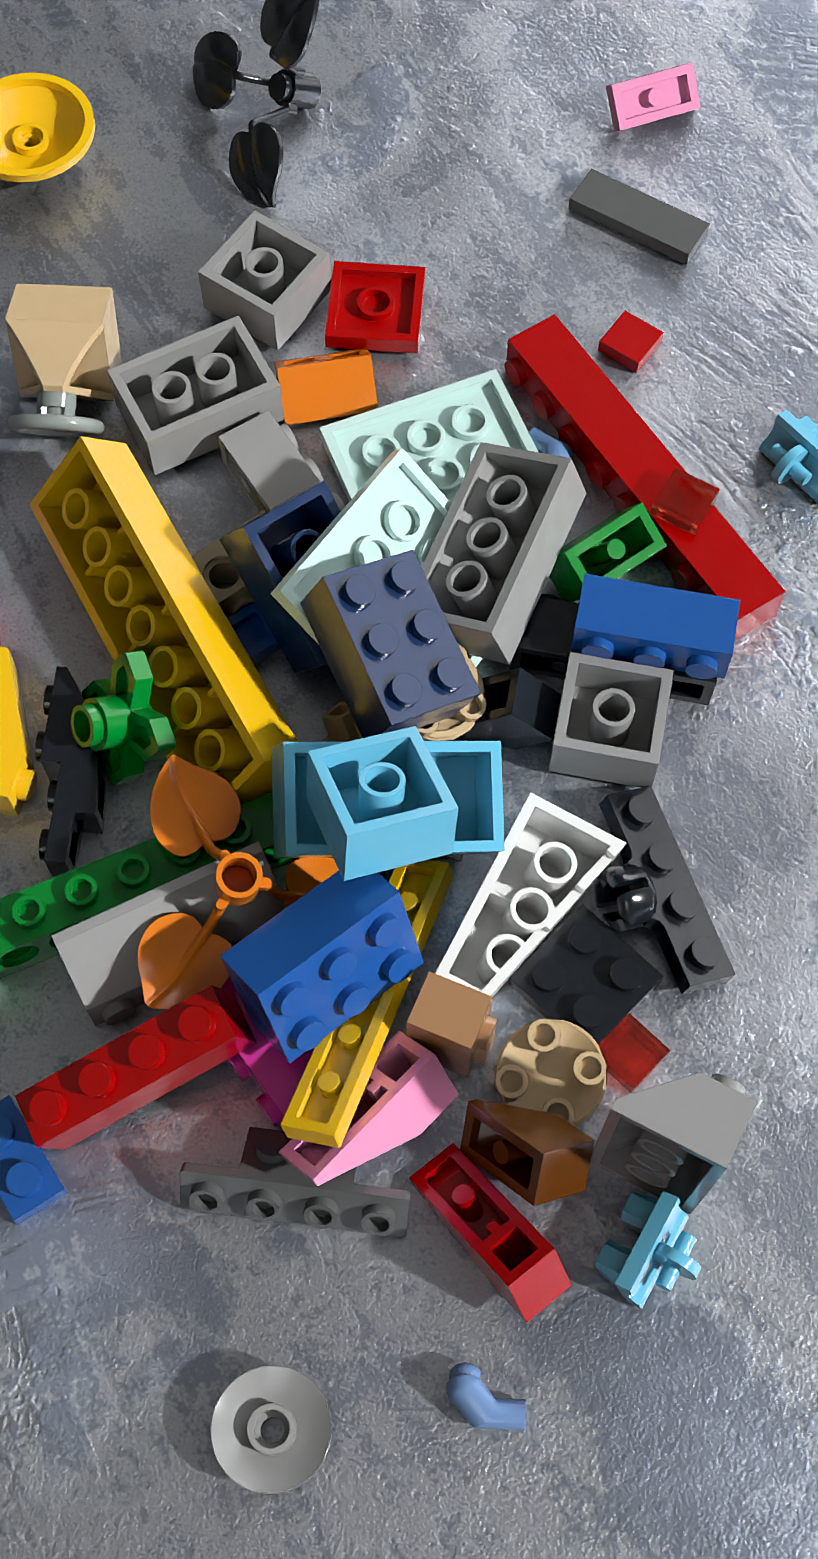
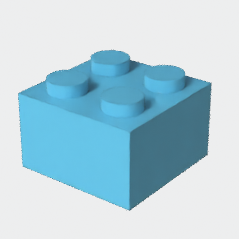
M416 726L308 751L306 798L344 881L453 853L459 808Z

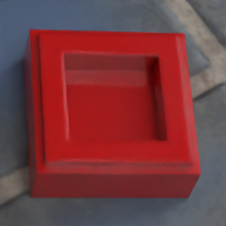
M625 310L600 339L598 351L637 373L662 343L664 332Z

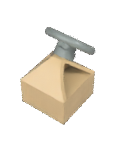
M16 283L5 321L20 397L37 398V414L12 415L7 419L8 428L15 432L45 436L94 437L102 435L105 431L103 422L97 419L75 416L76 400H115L107 370L122 364L112 287Z

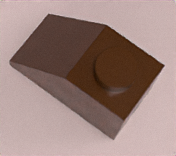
M475 1099L468 1101L460 1150L466 1157L531 1205L536 1206L585 1191L595 1140L557 1114Z

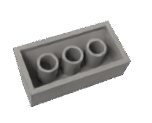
M480 442L422 565L424 574L457 643L465 648L468 655L510 665L586 495L572 458Z
M259 841L236 851L248 853L256 858L261 865L263 877L270 878L271 882L277 886ZM216 860L51 936L85 1009L95 1026L104 1022L107 1025L120 1023L134 1015L136 1007L145 1003L137 962L138 947L145 930L159 917L168 914L185 913L193 916L202 927L204 926L219 899L214 889V877L220 861ZM258 890L256 896L247 904L240 906L228 905L211 934L223 937L233 947L283 911L285 903L274 898L264 890Z
M701 1072L617 1097L593 1148L590 1162L658 1198L663 1191L679 1197V1208L691 1214L728 1168L758 1101L745 1095V1087L737 1081L721 1074H712L709 1077Z

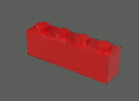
M210 985L15 1095V1098L36 1148L66 1150L251 1047L257 1041L235 994Z

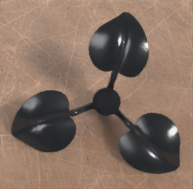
M265 0L261 12V36L266 44L272 46L269 52L270 58L285 68L273 74L271 78L237 71L242 56L241 46L236 38L226 32L214 31L206 34L200 39L195 48L193 82L196 94L204 106L215 110L224 109L228 106L235 95L236 80L268 86L270 97L278 105L283 106L250 120L248 132L241 131L236 133L231 141L229 150V169L235 185L249 200L265 207H277L276 191L283 166L282 138L277 129L268 122L285 115H296L298 112L297 108L312 109L317 105L321 96V84L318 77L314 73L306 72L304 67L296 66L302 60L308 48L320 0Z

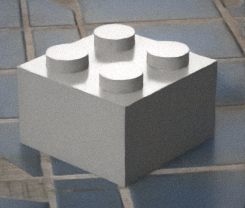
M255 210L198 271L204 308L225 321L239 315L251 336L277 351L331 290L332 282L330 252Z
M570 652L549 771L640 788L652 787L660 760L674 670Z

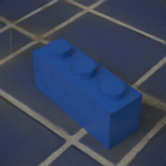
M584 574L571 652L682 671L697 679H711L714 677L724 679L733 656L740 600Z

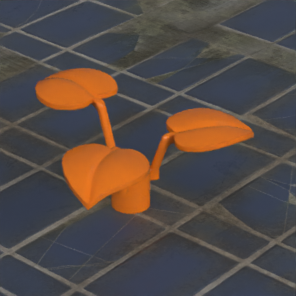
M175 755L169 757L165 762L154 784L150 803L152 830L161 846L175 856H190L203 846L209 855L220 861L214 877V889L219 899L203 927L189 914L172 913L159 917L145 930L138 947V969L143 988L144 1002L149 1008L157 1010H168L210 985L221 988L225 984L229 974L220 955L230 949L232 945L223 937L211 933L228 905L240 906L247 904L256 896L258 890H264L278 900L287 901L285 909L339 870L334 858H300L292 862L286 871V891L275 886L270 878L263 877L261 865L252 855L244 852L230 854L229 851L216 847L213 842L229 838L238 826L241 814L239 797L234 788L218 774L193 765Z

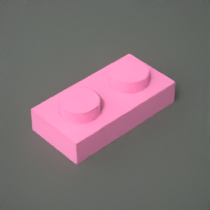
M693 63L678 65L606 86L614 131L625 130L701 108Z

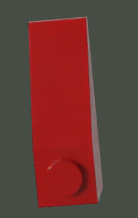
M454 1143L409 1177L413 1186L490 1283L526 1323L572 1286L555 1248Z

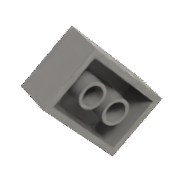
M239 315L107 370L116 406L154 475L219 448L218 436L268 410L277 422L284 420L280 384Z

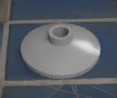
M270 1365L257 1367L237 1377L220 1396L211 1420L212 1447L223 1471L238 1485L261 1494L287 1492L308 1481L322 1465L328 1453L332 1437L331 1413L320 1389L304 1374L284 1366ZM270 1419H278L284 1425L282 1438L274 1443L265 1441L262 1436L263 1425Z

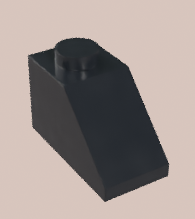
M521 667L482 678L483 694L487 704L486 710L470 731L454 739L460 741H501L502 748L514 750L553 741L561 694Z

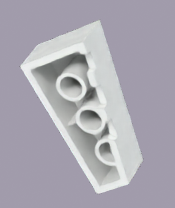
M530 792L504 841L505 851L499 852L435 974L493 997L595 883L606 868L611 865L626 845V842Z

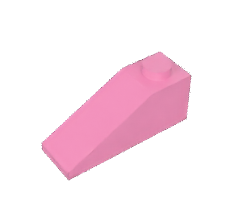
M398 1031L380 1051L341 1147L335 1148L291 1139L279 1153L283 1159L319 1186L421 1135L459 1094L436 1055L401 1031Z

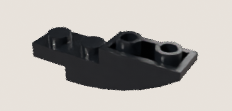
M59 666L56 668L54 685H47L45 688L43 708L45 715H48L45 731L38 732L35 742L36 761L41 762L49 781H51L48 787L47 806L48 810L52 812L49 829H42L40 834L39 858L44 860L52 877L77 868L82 832L103 834L106 812V779L101 750L95 751L90 747H81L75 740L71 728V715L77 705L83 704L84 699L68 668Z

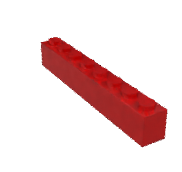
M554 314L509 338L504 368L511 383L516 387L521 386L530 397L536 414L542 420H548L558 432L559 439L571 447L573 453L584 464L590 481L597 488H603L613 500L616 512L641 502L643 503L667 545L652 555V557L655 559L659 558L671 572L672 580L677 589L739 599L740 607L735 641L776 617L786 591L560 319Z

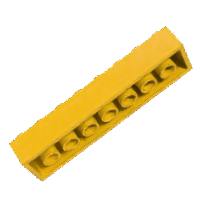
M80 436L30 502V508L113 661L125 652L140 650L145 652L153 675L149 704L153 710L168 718L176 741V748L166 755L167 760L172 755H175L193 765L218 774L234 788L239 797L240 804L272 792L271 748L282 742H298L127 444Z

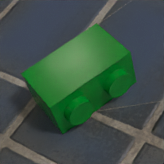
M641 502L614 513L563 546L549 577L564 601L580 600L584 574L617 579L667 545Z

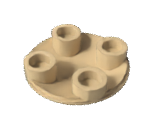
M539 1019L519 1028L505 1042L496 1064L495 1084L503 1104L554 1113L573 1126H577L587 1120L601 1103L607 1085V1066L599 1045L584 1029L565 1020Z

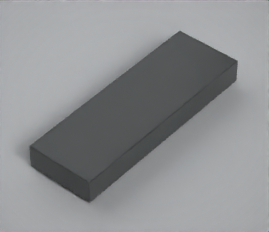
M592 168L569 199V210L686 265L707 236L710 223Z

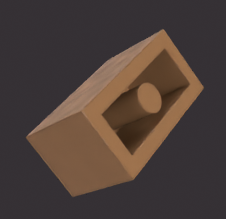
M429 971L408 1018L407 1036L434 1053L443 1068L468 1078L474 1062L481 1065L485 1064L496 1036L494 1031L498 1019L490 1016L493 997Z

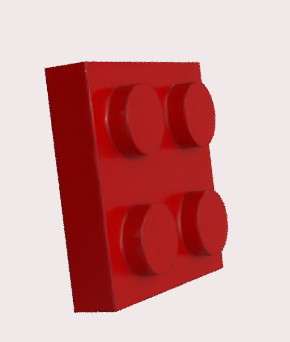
M334 261L325 329V347L344 349L367 348V350L418 354L426 267Z

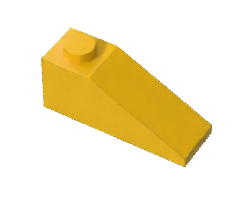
M0 646V813L19 817L24 801H30L34 795L37 785V773L34 770L19 673L9 649Z

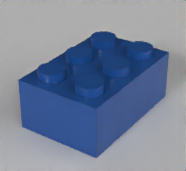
M339 870L220 955L253 1025L289 1064L304 1052L315 1048L324 1037L352 1016L363 1012L372 1001L396 983L407 979L416 968L424 963L399 891L379 873L344 881Z

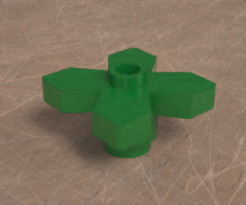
M143 650L122 653L111 664V678L93 680L82 691L83 704L77 705L71 715V728L77 743L81 747H90L95 751L104 750L103 760L113 786L134 782L144 774V761L164 758L176 748V741L168 718L153 710L149 704L153 675Z

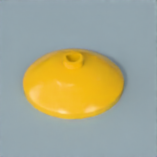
M19 73L0 78V179L10 182H37L57 176L75 165L88 151L95 133L92 107L85 94L71 82L45 73Z

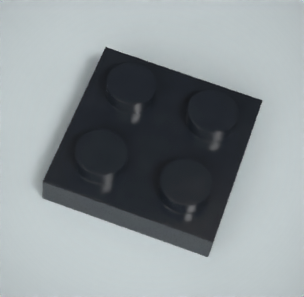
M582 904L509 978V985L546 1019L565 1020L581 1027L593 1037L600 1047L662 982L664 976Z

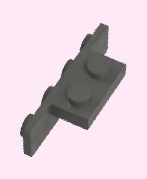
M249 1127L239 1169L184 1162L180 1170V1207L184 1210L198 1211L204 1214L253 1218L259 1221L307 1225L319 1229L330 1228L368 1233L374 1236L403 1238L407 1234L411 1196L409 1191L355 1184L358 1166L317 1186L280 1155L279 1151L291 1140L281 1130Z

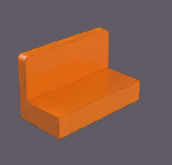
M367 348L274 361L276 378L281 387L284 421L288 425L357 415L378 408L372 359Z

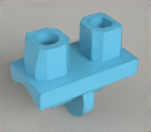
M785 410L777 415L772 431L761 443L759 450L776 465L771 473V477L775 481L782 484L791 478L818 503V425L808 416L797 419L788 410Z
M666 1191L661 1193L659 1199L632 1192L622 1210L620 1220L624 1226L640 1233L633 1249L630 1250L609 1239L602 1247L595 1261V1267L599 1273L618 1288L626 1302L640 1309L643 1308L654 1284L670 1292L679 1275L696 1280L701 1271V1266L689 1257L697 1239L691 1234L682 1231L689 1217L679 1208V1197Z

